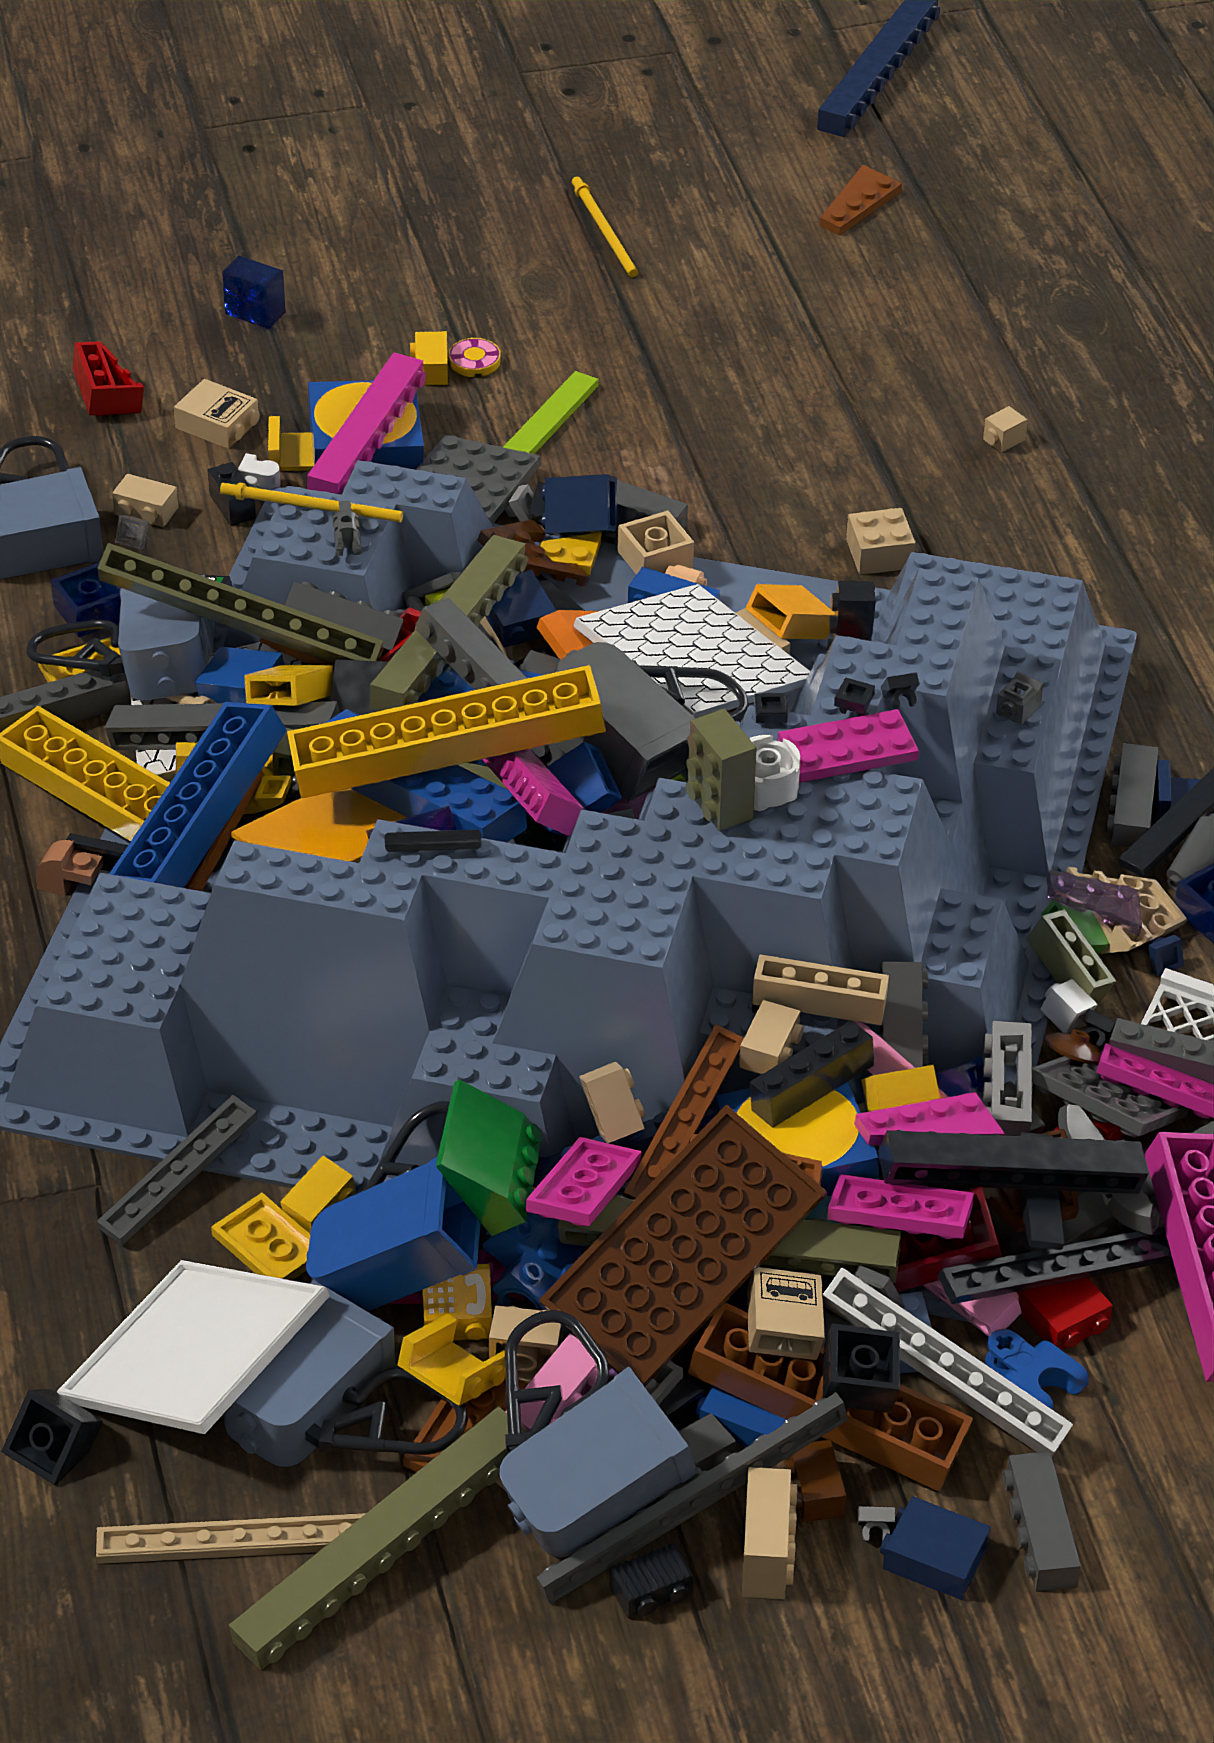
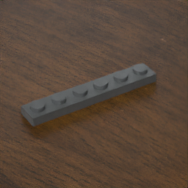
M232 1095L97 1220L98 1229L123 1246L258 1119L257 1112Z

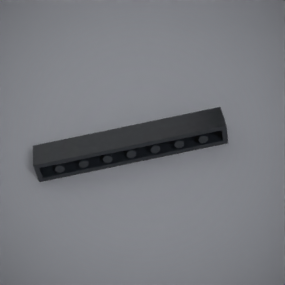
M887 1130L878 1149L884 1183L982 1186L984 1188L1139 1194L1149 1175L1141 1142L1124 1140L1112 1141L1061 1137L1047 1138L1003 1136L998 1134L981 1135Z

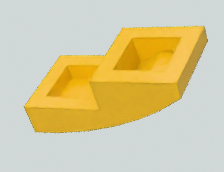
M263 776L243 814L266 811L282 804L290 788L292 777Z

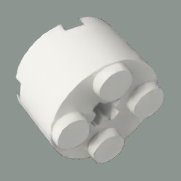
M759 735L749 738L757 747L754 810L763 811L768 807H776L794 801L797 798L800 774V753L797 747L784 738L783 742L773 740L772 735Z

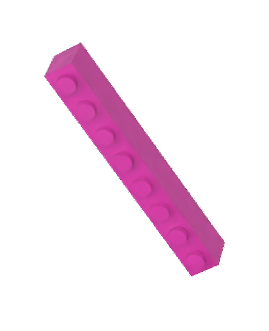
M393 352L308 473L307 489L342 495L357 461L371 462L376 449L381 448L387 433L392 432L396 420L403 416L405 407L413 401L417 389L423 387L426 379V373L423 372V360Z
M530 749L482 759L536 822L570 836L583 807Z

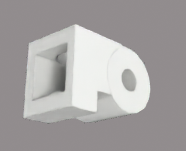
M246 453L238 470L248 485L266 490H271L274 487L280 488L279 465L269 460L257 461V455Z

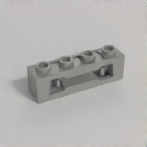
M993 1021L991 1034L985 1033L984 1053H990V1058H985L984 1077H990L989 1082L984 1083L983 1101L989 1102V1107L986 1108L1005 1133L1004 1136H1020L1021 1132L1030 1133L1032 1123L1031 1023ZM1016 1056H1018L1015 1072V1098L1005 1097V1104L1002 1105L1004 1065L1015 1066Z

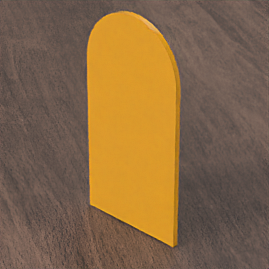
M346 789L295 800L232 831L231 836L241 842L359 863L377 819L423 827V825L352 789Z

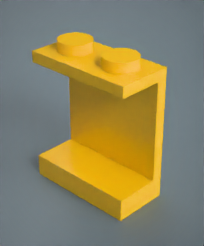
M269 416V461L276 462L279 465L280 471H311L314 466L312 432L281 433L280 416Z
M447 1313L403 1337L397 1365L458 1406H461L504 1381L506 1377L505 1350L484 1362L453 1343L458 1320Z

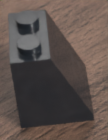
M336 659L330 702L337 701L340 713L346 709L358 715L378 712L370 709V684L388 662Z

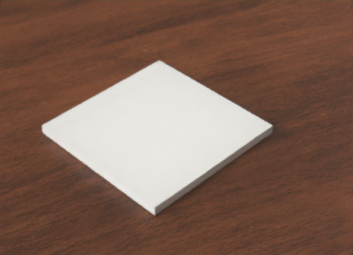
M181 1260L58 1389L57 1393L81 1407L206 1434L330 1297V1294L324 1286Z

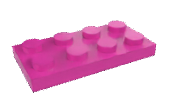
M898 709L779 731L777 741L783 742V738L789 740L799 750V783L918 760L919 750Z
M1105 1044L1096 1073L1101 1074L1102 1079L1113 1084L1122 1082L1132 1086L1131 1089L1141 1095H1156L1161 1097L1164 1103L1173 1107H1180L1182 1105L1190 1108L1195 1115L1201 1118H1214V1084Z
M579 1137L526 1199V1211L539 1214L544 1218L568 1221L577 1226H590L637 1169L641 1162L642 1151Z
M840 1174L828 1206L827 1220L838 1221L846 1225L854 1223L870 1225L876 1229L891 1228L905 1230L911 1234H934L945 1239H963L973 1206L974 1193L913 1184L884 1183V1180Z

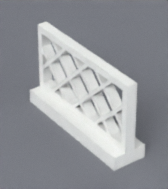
M1165 968L1161 976L1160 985L1141 1024L1149 1026L1150 1023L1163 1020L1168 1031L1183 1033L1192 1030L1196 1038L1214 1042V1035L1203 1038L1198 1027L1211 1023L1214 1026V985ZM1164 996L1177 1001L1179 1006L1164 1010L1160 1002ZM1198 1008L1206 1011L1208 1016L1194 1021L1189 1010ZM1183 1013L1188 1023L1173 1028L1168 1017Z

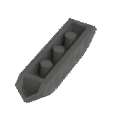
M1067 1104L1059 1109L1058 1126L1059 1129H1064L1066 1138L1106 1140L1079 1105ZM1142 1188L1139 1194L1103 1193L1108 1200L1111 1198L1106 1209L1125 1226L1151 1235L1158 1228L1161 1214Z

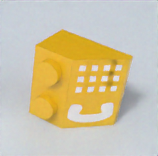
M477 1264V1270L463 1276H455L422 1290L424 1326L448 1313L458 1320L453 1340L489 1338L492 1325L489 1264Z

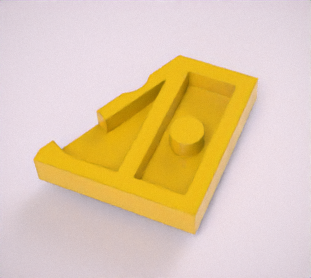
M602 533L546 540L541 542L540 547L546 551L545 554L553 562L577 563L588 575H591L601 545Z

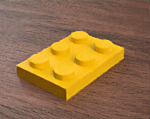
M260 1193L211 1227L212 1236L255 1274L292 1281L307 1271V1251L310 1233L263 1193Z

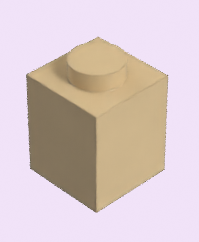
M1008 406L985 418L983 440L1002 453L1025 441L1027 419Z

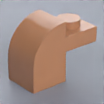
M70 840L54 842L36 869L37 889L66 896L74 881L92 885L103 866V858L99 855L74 850L73 841Z

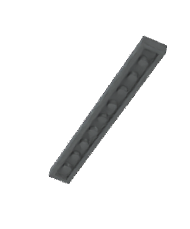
M837 1393L816 1401L807 1411L798 1416L790 1417L781 1427L768 1435L759 1436L753 1444L738 1453L730 1454L721 1464L709 1471L699 1473L690 1483L680 1489L670 1491L662 1500L651 1507L639 1510L633 1518L620 1526L608 1529L602 1537L589 1545L579 1547L573 1555L560 1563L548 1566L542 1574L537 1576L542 1595L550 1605L748 1482V1467L771 1468L847 1421L844 1402Z

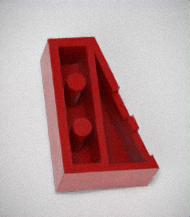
M101 341L75 342L72 369L88 414L103 416L109 414L141 413L144 386L140 382L135 383L131 378V372L128 369H122L118 365V359Z

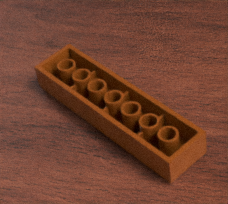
M725 1302L714 1314L698 1342L692 1356L688 1374L781 1418L789 1419L807 1411L816 1401L823 1398V1348L821 1347L817 1360L749 1352L748 1313ZM900 1384V1390L892 1413L845 1408L847 1421L822 1437L828 1440L831 1439L834 1443L940 1492L966 1439L973 1417Z

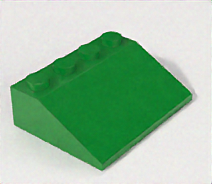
M462 1080L454 1082L436 1167L491 1236L526 1222L528 1213L526 1211V1199L531 1195L542 1134L538 1126L532 1124L524 1113Z

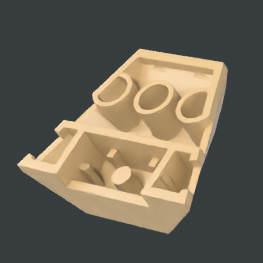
M1067 867L1068 895H1084L1110 944L1101 954L1129 951L1176 930L1187 921L1186 916L1156 879L1122 874L1119 879L1106 877L1102 871L1094 870L1093 874L1089 875L1078 873V869L1075 867Z

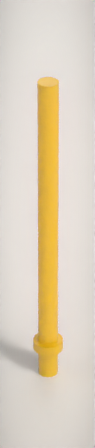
M574 177L572 184L575 187V194L583 200L629 277H636L638 270L591 196L589 186L583 183L580 177Z
M240 482L237 485L222 483L220 487L221 494L235 496L238 500L250 498L339 512V501L247 487L245 483ZM351 503V511L358 514V516L400 523L403 520V511Z

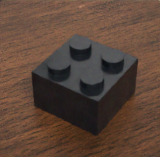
M831 1323L823 1347V1398H828L837 1393L844 1402L845 1408L892 1413L900 1390V1332Z

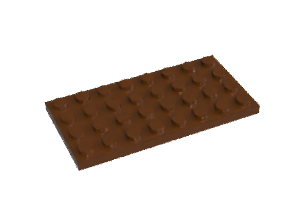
M725 1105L552 1285L539 1301L548 1311H562L579 1320L605 1354L609 1366L618 1374L627 1367H630L643 1386L646 1387L753 1274L754 1270L774 1252L827 1196V1192L728 1105Z

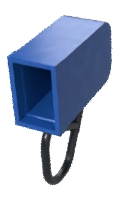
M450 1101L435 1102L412 1115L400 1129L364 1190L327 1207L313 1222L307 1251V1273L317 1283L327 1287L365 1311L383 1306L455 1276H463L477 1270L481 1222L437 1169V1157L420 1167L415 1164L395 1163L414 1129L431 1116L444 1112L448 1113ZM387 1175L397 1176L385 1181Z

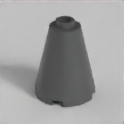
M1206 813L1199 818L1167 871L1168 885L1175 892L1187 894L1214 878V813L1209 817L1206 816Z

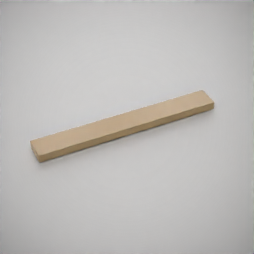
M366 1513L97 1527L96 1559L97 1564L314 1553L322 1550Z

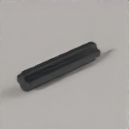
M478 829L388 832L385 834V849L387 852L479 849L482 844L481 832Z

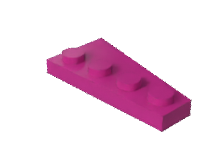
M976 1092L856 1114L854 1125L868 1145H881L887 1130L1005 1135Z

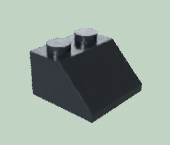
M52 1389L28 1390L1 1452L55 1485L90 1452L103 1420Z

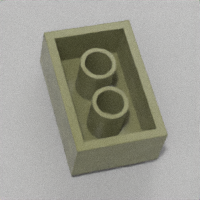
M725 708L690 720V735L687 737L689 759L686 762L689 771L686 791L689 798L697 802L702 809L704 817L708 821L711 820L719 831L753 819L757 747Z

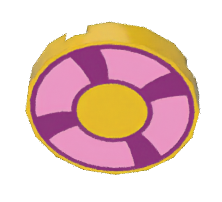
M468 338L453 344L449 349L450 367L460 375L475 377V374L481 373L482 376H486L496 371L500 366L501 351L496 344L489 340Z

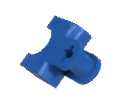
M1006 1329L996 1330L989 1336L987 1346L989 1351L986 1354L985 1365L1052 1410L1053 1401L1041 1388L1055 1386L1074 1395L1081 1392L1089 1384L1087 1370L1049 1341H1041L1037 1346L1032 1347L1018 1334Z

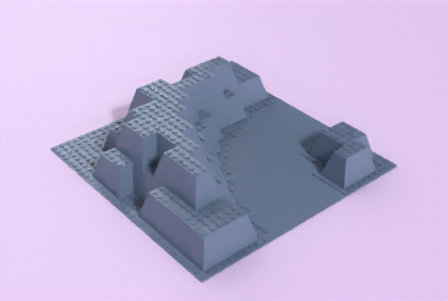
M358 460L342 495L287 486L286 488L274 487L271 490L335 501H350V503L403 511L401 523L358 516L361 554L354 555L352 548H344L343 556H337L332 517L338 512L265 501L229 576L234 588L282 605L287 601L293 582L300 584L302 582H309L317 586L320 591L329 593V591L338 592L349 601L355 603L358 600L367 602L372 605L373 609L381 612L384 610H406V602L402 592L451 572H463L483 548L477 540L480 531L503 525L490 523L466 478ZM546 534L543 541L566 538L571 536H553ZM534 542L538 546L541 545V542ZM601 542L586 586L577 585L576 579L566 577L565 581L561 582L554 580L548 573L540 572L542 576L585 611H602L628 604V586L636 576L634 571L618 553V545ZM911 552L891 590L875 587L876 604L872 641L836 635L827 652V639L833 638V634H829L827 639H786L790 642V656L810 671L803 687L785 692L788 722L756 723L754 702L749 703V707L741 722H735L748 738L759 735H772L773 740L777 741L779 731L857 717V712L847 710L846 714H842L839 707L834 706L835 695L845 677L875 685V694L865 715L894 710L891 706V697L883 699L881 685L887 677L917 672L920 685L915 690L917 701L914 706L910 707L908 699L900 696V707L898 710L919 750L918 760L800 782L797 798L794 801L776 807H768L763 811L754 810L753 819L721 831L715 827L711 820L708 821L704 817L702 809L697 802L689 798L686 791L689 773L687 770L681 773L685 782L659 778L653 792H648L636 819L581 810L570 836L563 837L546 830V832L521 845L481 838L482 844L479 849L387 852L385 849V834L388 832L440 830L377 819L359 863L234 840L226 859L221 854L202 891L111 875L109 871L100 870L92 885L78 883L0 1043V1130L161 1162L227 1099L234 1095L257 1112L258 1119L203 1171L293 1188L322 1156H325L353 1175L356 1195L364 1190L405 1122L417 1111L439 1101H450L454 1082L462 1080L524 1113L532 1124L537 1125L542 1134L538 1158H546L560 1153L566 1147L573 1146L579 1137L592 1140L600 1135L579 1076L613 1062H617L623 1070L628 1068L635 1085L630 1090L634 1100H640L646 1117L641 1118L642 1122L653 1119L659 1113L668 1112L715 1024L743 1038L745 1037L756 1013H752V998L759 954L880 974V963L922 962V969L928 970V988L922 989V1002H928V1021H922V1034L928 1035L929 1066L934 1065L938 1088L948 1097L984 1091V1083L989 1082L990 1077H984L985 1058H990V1053H984L985 1033L991 1034L993 1021L1031 1023L1032 1067L1038 1066L1048 1023V1017L1040 1009L1046 1000L1045 993L1057 981L1029 944L1026 937L1042 917L1041 913L1056 896L1068 895L1067 867L1077 868L1078 873L1083 871L1137 633L1124 628L1098 625L1082 580ZM693 557V569L704 573V578L707 579L706 586L720 590L719 601L735 613L746 608L756 584L802 585L830 609L832 593H837L838 581ZM216 622L213 653H216L220 646L237 648L257 643L260 637ZM514 663V665L519 669L520 663ZM1017 671L1043 683L1041 706L1022 725L996 713L998 693L1014 678ZM1021 689V695H1023L1026 691ZM527 822V827L533 825V823ZM108 827L105 828L100 838L101 840L129 845L131 842ZM800 1012V1025L804 1026L800 1043H794L792 1046V1056L851 1020ZM865 1023L880 1036V1025ZM739 1052L717 1095L750 1088V1081L762 1074L739 1068ZM1016 1056L1015 1066L1004 1065V1083L1012 1080L1015 1084L1018 1056ZM868 1070L848 1081L857 1104L865 1101L861 1080L873 1076ZM714 1099L711 1107L716 1116V1102ZM447 1113L436 1114L420 1123L409 1136L395 1163L415 1164L420 1167L429 1163L431 1159L438 1157ZM387 1175L385 1181L397 1176ZM625 1183L615 1195H620L625 1199H629L624 1196V1191L626 1189ZM922 1285L898 1292V1294L922 1292L928 1314L969 1322Z

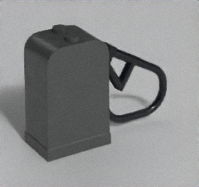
M596 642L578 651H570L558 662L555 672L590 665L602 706L606 732L574 738L568 741L574 747L586 742L600 748L620 794L628 802L655 788L659 778L670 780L688 770L686 763L687 759H689L687 737L690 735V720L696 718L682 706L685 703V698L679 685L678 677L708 678L725 685L734 693L738 700V708L730 713L734 721L738 722L741 720L749 707L748 697L744 689L732 677L721 671L711 668L637 665L636 660H631L619 648L607 642ZM652 678H665L668 689L657 684Z

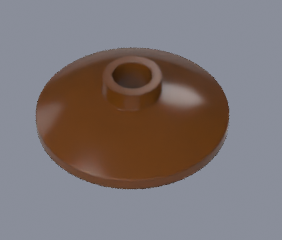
M1073 1029L1071 1034L1049 1033L1045 1037V1043L1050 1048L1079 1062L1098 1065L1102 1054L1098 1047L1089 1042L1090 1036L1080 1030Z

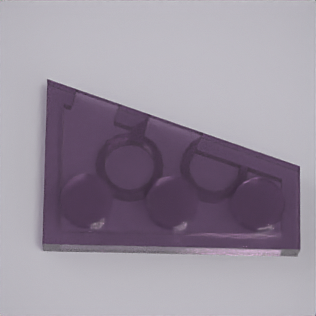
M1050 870L1047 877L1049 899L1080 912L1088 910L1096 912L1103 916L1102 921L1113 925L1114 921L1130 927L1128 932L1139 936L1142 928L1138 889L1127 885L1103 882L1096 878L1089 879L1075 876L1068 872Z

